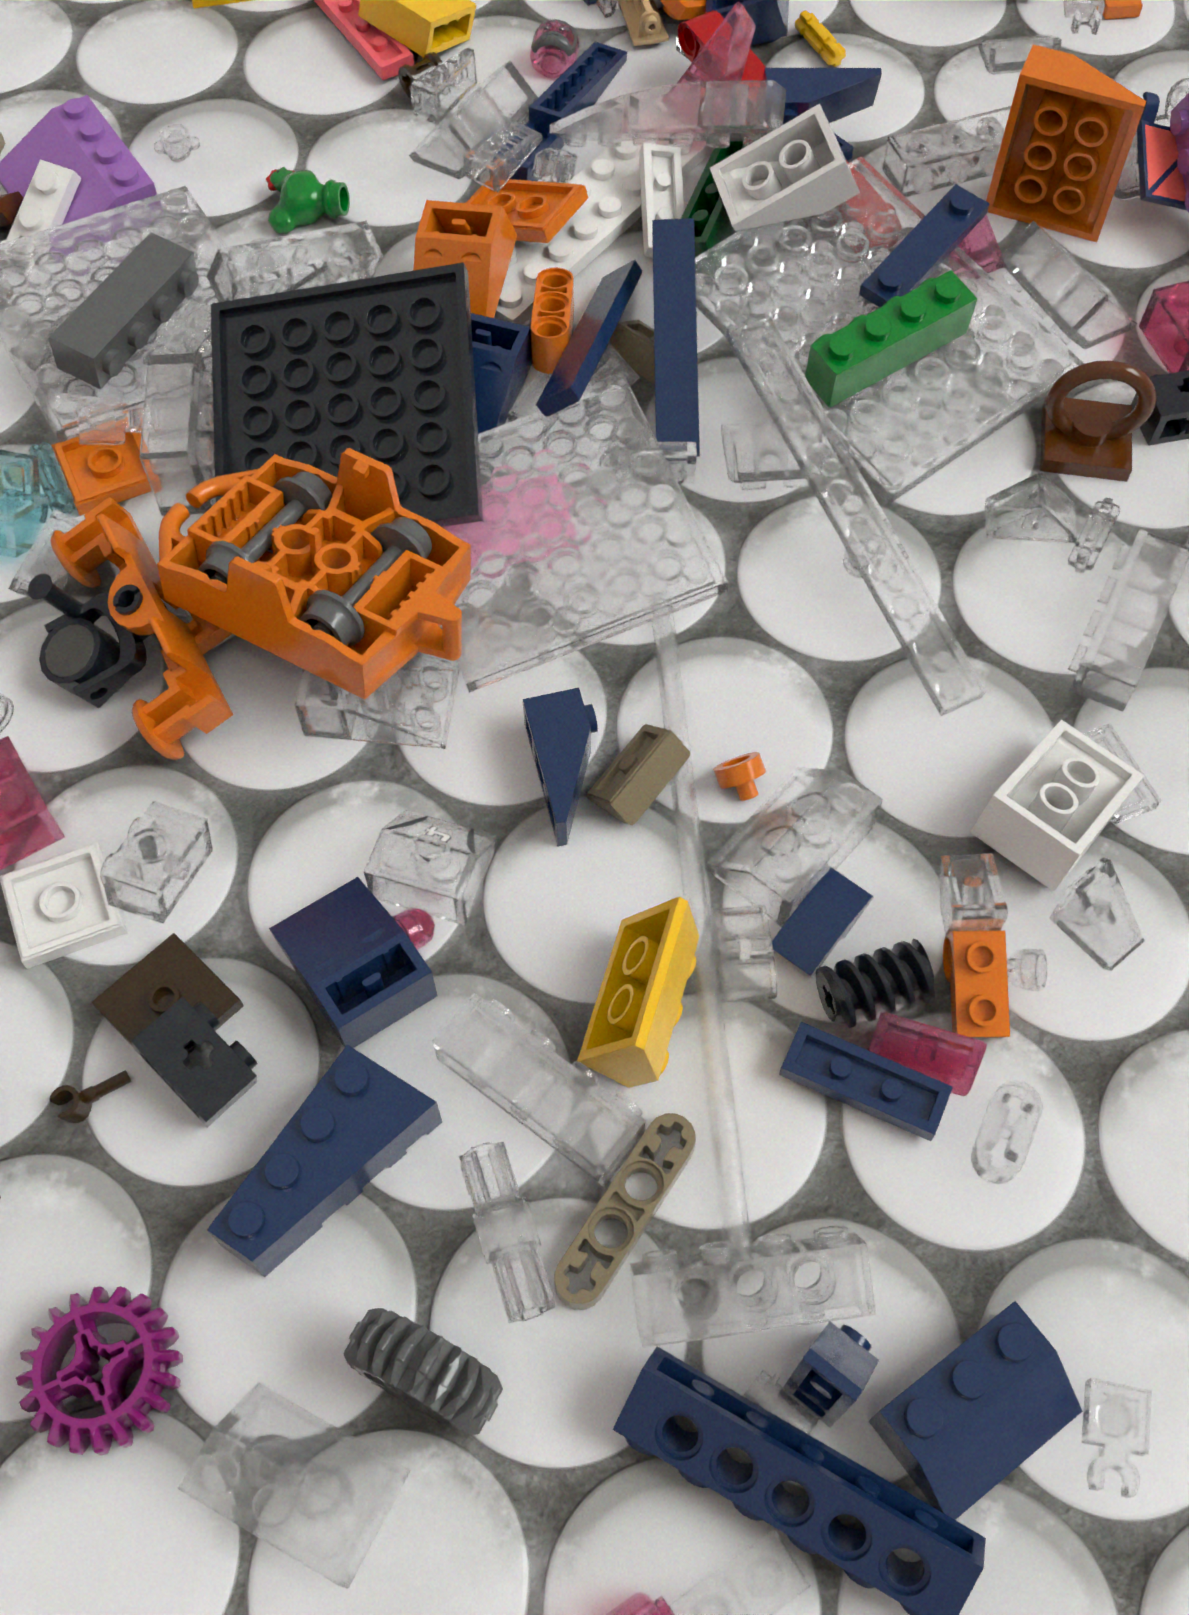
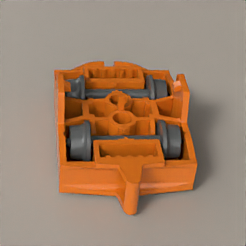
M347 448L341 453L338 477L309 464L285 459L274 454L258 469L217 476L201 482L187 492L186 500L194 508H200L210 499L219 496L223 497L187 529L188 535L186 537L180 532L182 524L190 517V513L184 505L175 503L161 520L159 528V562L157 566L164 600L362 699L370 696L418 652L450 661L458 660L462 655V611L454 604L471 579V544L459 539L435 522L403 508L399 502L390 466L360 452ZM268 549L273 550V554L270 553V552H268L267 550H268ZM198 561L203 563L200 567Z

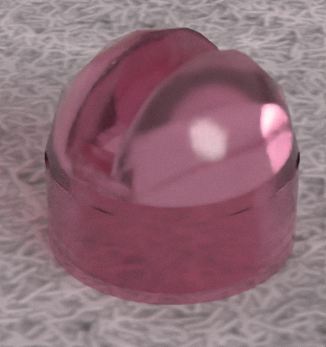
M411 908L393 916L417 950L426 946L432 940L435 923L433 917L426 910Z

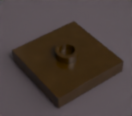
M175 933L170 935L92 1001L95 1008L132 1047L131 1041L182 996L192 1007L199 1001L202 1002L218 1019L221 1026L244 1006L240 998ZM194 1047L188 1051V1055L195 1049Z

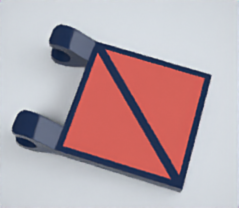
M1147 91L1143 93V99L1147 102L1136 130L1140 200L1186 210V190L1183 175L1179 172L1177 166L1179 154L1176 139L1171 133L1170 127L1154 123L1160 99L1157 94Z

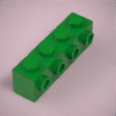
M952 270L937 278H928L911 292L901 297L895 296L888 300L881 308L867 315H859L847 326L832 334L826 333L817 338L810 346L804 379L830 408L966 334L978 299Z

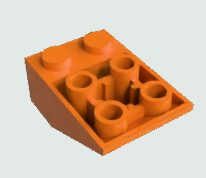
M426 200L415 237L413 271L464 262L468 270L470 311L473 314L490 318L495 316L517 239V233L503 206Z

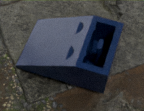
M471 313L479 453L491 455L532 366L531 329L528 326Z
M359 877L354 878L269 928L344 1048L347 1044L352 1048L358 1046L438 996L432 971L405 931Z

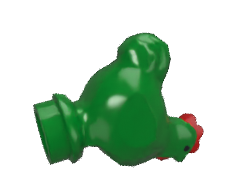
M285 167L272 170L270 175L266 177L268 189L280 192V200L269 213L268 218L270 226L276 233L286 234L293 231L295 226L313 224L325 213L334 219L348 214L350 197L347 185L344 182H336L330 179L323 185L312 171L301 170L295 172L294 170H287Z

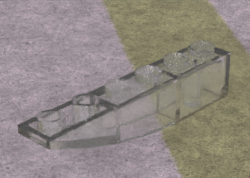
M774 80L696 81L658 86L624 94L582 109L550 124V133L562 138L563 144L571 147H585L586 141H598V145L604 147H620L621 141H633V145L639 147L642 146L643 142L657 144V141H669L670 146L681 148L692 147L693 141H706V146L715 148H728L730 141H743V146H748L783 125L787 90Z

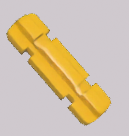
M802 11L799 18L795 20L797 31L801 35L804 34L805 40L818 54H821L822 59L828 65L833 67L841 65V60L846 57L844 47L837 43L835 37L822 23L819 24V20L813 13Z

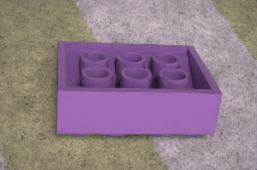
M88 95L70 99L65 104L52 108L0 161V184L7 194L19 191L25 197L40 159L74 170L82 178L50 252V256L57 266L165 221L154 182Z

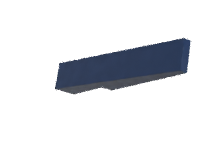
M594 42L529 106V121L493 156V178L538 181L627 61V51Z
M694 218L652 220L656 458L700 457Z

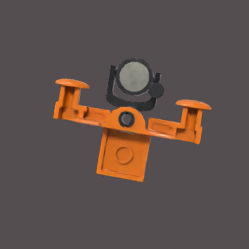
M108 497L85 514L86 519L67 533L55 530L51 535L50 543L55 556L64 569L76 581L88 588L101 586V579L96 570L97 567L107 560L116 565L120 573L113 581L109 594L99 593L82 604L54 585L48 574H39L29 583L28 594L32 599H42L64 614L44 625L49 634L41 646L39 657L41 671L51 682L100 708L131 677L144 668L147 654L143 641L155 633L162 647L160 652L169 668L162 673L169 688L149 703L142 699L136 700L133 704L132 716L136 727L155 751L164 758L178 760L184 757V749L180 741L181 737L195 727L208 734L233 716L203 656L232 633L192 613L190 615L193 620L186 624L167 610L163 601L175 610L180 607L164 600L158 566L132 515L112 498ZM198 561L199 567L203 564L200 561ZM101 616L108 617L115 629L119 643L113 636L94 624Z

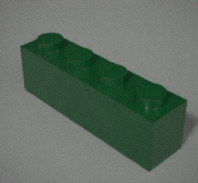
M756 134L719 137L681 219L694 218L696 282L720 281L742 230L735 231L732 227L710 167L758 140Z

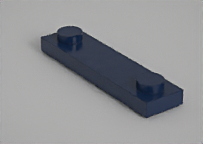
M955 184L861 284L859 295L881 308L891 298L895 296L901 297L918 288L984 218L990 203Z

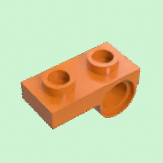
M1005 930L948 932L943 943V968L946 980L950 982L952 1037H1010Z

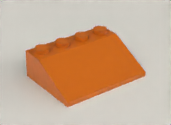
M1033 44L1019 75L986 202L990 203L987 212L1097 242L1147 101L1074 54Z

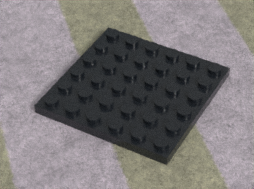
M464 262L211 304L215 477L258 469L274 454L285 459L309 464L338 477L341 453L347 448H351L390 466L399 502L403 508L431 520L441 527L483 521L468 270ZM223 496L216 497V502Z

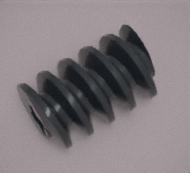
M913 939L911 944L905 941L898 942L893 945L892 950L886 947L879 948L874 951L872 957L866 953L860 954L855 957L853 963L846 959L841 960L835 964L834 971L826 965L816 969L817 990L825 1013L832 1022L835 1021L837 1016H841L849 1028L856 1026V1010L859 1009L869 1022L876 1020L875 1004L880 1003L888 1016L895 1014L896 997L900 998L907 1009L914 1008L916 1003L915 991L920 993L926 1003L935 1001L933 969L924 947L916 939Z

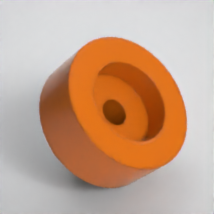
M759 752L737 756L717 765L713 769L720 788L736 787L740 801L749 800L759 795L754 779L766 772Z

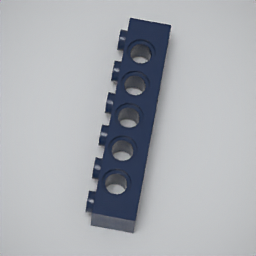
M658 1346L643 1366L612 1429L624 1436L627 1443L636 1451L649 1456L655 1455L677 1468L681 1476L689 1483L700 1488H710L732 1501L734 1507L745 1517L755 1521H765L785 1533L789 1540L800 1550L809 1554H820L840 1566L846 1575L858 1585L869 1589L876 1588L898 1601L909 1615H959L984 1569L986 1543L984 1536ZM682 1415L689 1418L695 1424L697 1432H688L680 1428L674 1416ZM727 1448L743 1450L749 1455L752 1463L743 1464L735 1461L729 1455ZM781 1482H797L803 1486L807 1495H793L783 1487ZM841 1514L852 1515L859 1519L864 1527L858 1529L846 1527L838 1520L837 1516ZM901 1548L909 1549L915 1552L921 1560L907 1562L900 1559L893 1551Z

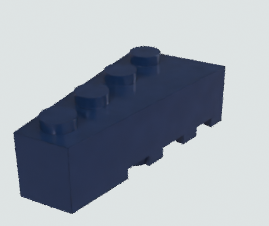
M347 1044L208 1227L207 1231L221 1247L266 1277L319 1231L326 1219L344 1204L349 1205L363 1192L362 1188L387 1166L391 1168L407 1154L406 1150L425 1133L427 1135L430 1134L442 1123L437 1102Z

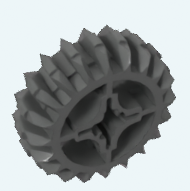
M374 1308L367 1311L363 1320L356 1324L348 1338L350 1342L343 1355L347 1364L352 1369L371 1381L372 1384L438 1423H442L464 1435L480 1434L486 1421H490L498 1406L497 1400L503 1390L498 1376L491 1372L489 1367L481 1364L477 1358L469 1355L460 1347L450 1343L426 1327L420 1326L407 1317H402L393 1311H387L384 1308Z

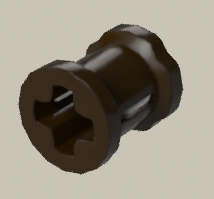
M435 52L424 55V60L412 66L405 64L398 71L401 86L412 100L422 97V93L435 85L437 87L443 86L448 81L444 63Z

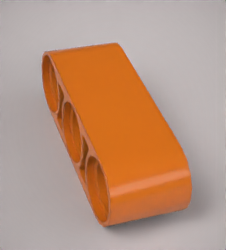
M553 267L544 269L538 273L536 278L531 318L532 365L537 371L546 374L553 373L572 337L574 278L573 274L564 268Z

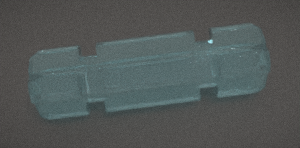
M46 442L40 445L33 444L29 448L30 460L33 468L37 471L36 475L44 495L49 500L48 504L51 512L57 516H61L64 513L71 514L75 509L74 498L71 490L67 487L68 483L60 464L55 458L56 455L53 447Z

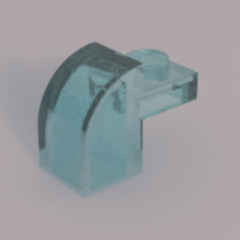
M0 449V555L17 558L36 544L47 520L49 495L40 493L38 456Z

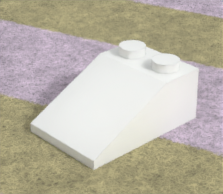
M820 103L710 167L735 231L823 214L860 193Z
M1061 719L992 795L970 833L1054 892L1145 775Z

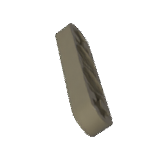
M665 1113L656 1117L650 1123L558 1263L554 1273V1285L558 1298L565 1306L574 1310H586L595 1306L603 1297L693 1154L696 1137L692 1124L684 1116L676 1113ZM673 1130L681 1133L679 1143L684 1148L681 1150L673 1146L668 1151L662 1165L663 1168L671 1169L666 1174L653 1161L661 1148L662 1139L658 1134L662 1133L668 1136ZM646 1153L651 1160L642 1158V1155ZM641 1172L651 1175L657 1184L656 1193L647 1200L632 1198L625 1188V1183L631 1175ZM614 1218L625 1225L627 1237L620 1246L607 1248L597 1241L594 1232L601 1221ZM586 1245L597 1258L611 1262V1264L605 1269L598 1260L590 1273V1283L594 1288L591 1291L581 1288L575 1295L569 1292L570 1280L566 1274L569 1271L579 1274L589 1261V1254L580 1250Z

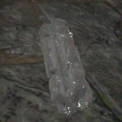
M1104 498L1103 501L1095 502L1090 512V517L1087 518L1068 557V564L1075 567V572L1084 573L1085 570H1092L1113 528V524H1115L1120 514V506L1114 504L1113 499Z

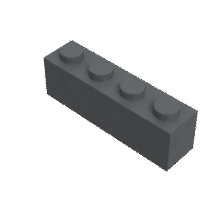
M150 232L49 336L57 368L101 390L112 377L117 376L122 371L124 364L130 357L147 344L149 337L163 322H167L171 318L179 304L187 296H191L195 292L199 284V276L196 270L194 252Z

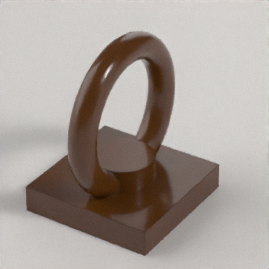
M1109 360L1085 363L1063 374L1050 388L1042 406L1040 471L1127 482L1132 472V432L1149 419L1156 405V390L1152 380L1133 365ZM1112 379L1130 385L1137 393L1138 402L1132 410V405L1066 398V396L1072 389L1085 382Z

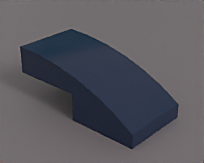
M831 867L792 913L771 941L769 947L813 978L816 974V969L821 967L842 937H846L874 897Z

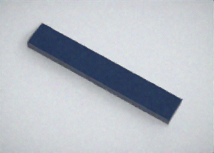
M636 260L607 274L599 283L536 403L544 417H549L580 401L643 271Z

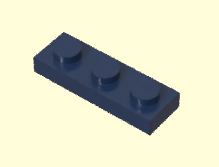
M803 1022L798 1027L779 1075L929 1141H932L936 1134L953 1089L948 1084Z

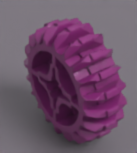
M94 1287L90 1295L89 1304L81 1295L76 1293L70 1294V1312L67 1314L57 1307L49 1308V1318L54 1324L48 1331L38 1326L31 1328L32 1336L40 1341L37 1350L27 1349L20 1352L21 1360L33 1365L32 1370L17 1376L16 1380L17 1385L33 1390L25 1395L19 1403L22 1410L36 1412L30 1422V1426L39 1433L49 1430L47 1442L50 1445L60 1448L68 1442L71 1453L83 1455L91 1444L94 1453L106 1455L111 1448L113 1437L124 1448L132 1446L133 1433L131 1427L134 1425L145 1433H150L154 1430V1423L147 1415L152 1408L164 1413L170 1410L171 1404L160 1395L163 1388L173 1390L180 1387L181 1380L167 1373L168 1368L176 1367L183 1362L182 1353L177 1350L168 1349L179 1339V1334L173 1327L163 1328L169 1317L168 1314L160 1307L150 1311L152 1300L141 1293L131 1300V1292L128 1289L117 1287L111 1297H109L107 1290L103 1287ZM111 1323L127 1324L136 1329L140 1338L130 1343L121 1340L108 1345L107 1339L99 1334L97 1327ZM75 1343L76 1351L74 1358L68 1366L60 1370L67 1352ZM99 1355L109 1361V1363L102 1367V1383L91 1377L99 1372ZM143 1367L136 1388L127 1398L125 1392L127 1380L132 1373ZM92 1394L95 1402L102 1405L105 1415L95 1418H75L66 1409L62 1400L72 1395L81 1398Z

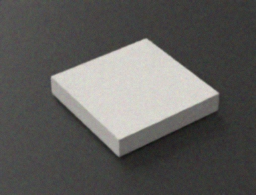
M98 842L0 876L21 962L27 969L127 933L104 853Z

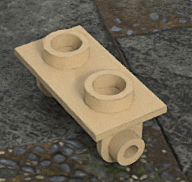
M618 0L634 46H650L655 43L669 41V36L655 0Z

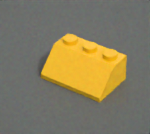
M681 897L674 898L622 919L577 1062L628 1088L658 1081L659 1076L663 1073L668 1063L669 1053L667 1048L673 1027L677 1024L682 1014L683 1005L681 999L687 979L693 973L696 965L694 954L700 937L688 901Z

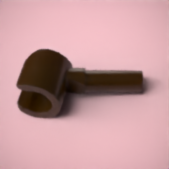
M124 1070L82 1091L69 1085L60 1086L52 1092L49 1099L50 1102L56 1105H64L74 1099L72 1107L60 1113L58 1118L69 1123H79L89 1116L92 1103L132 1081L127 1071Z

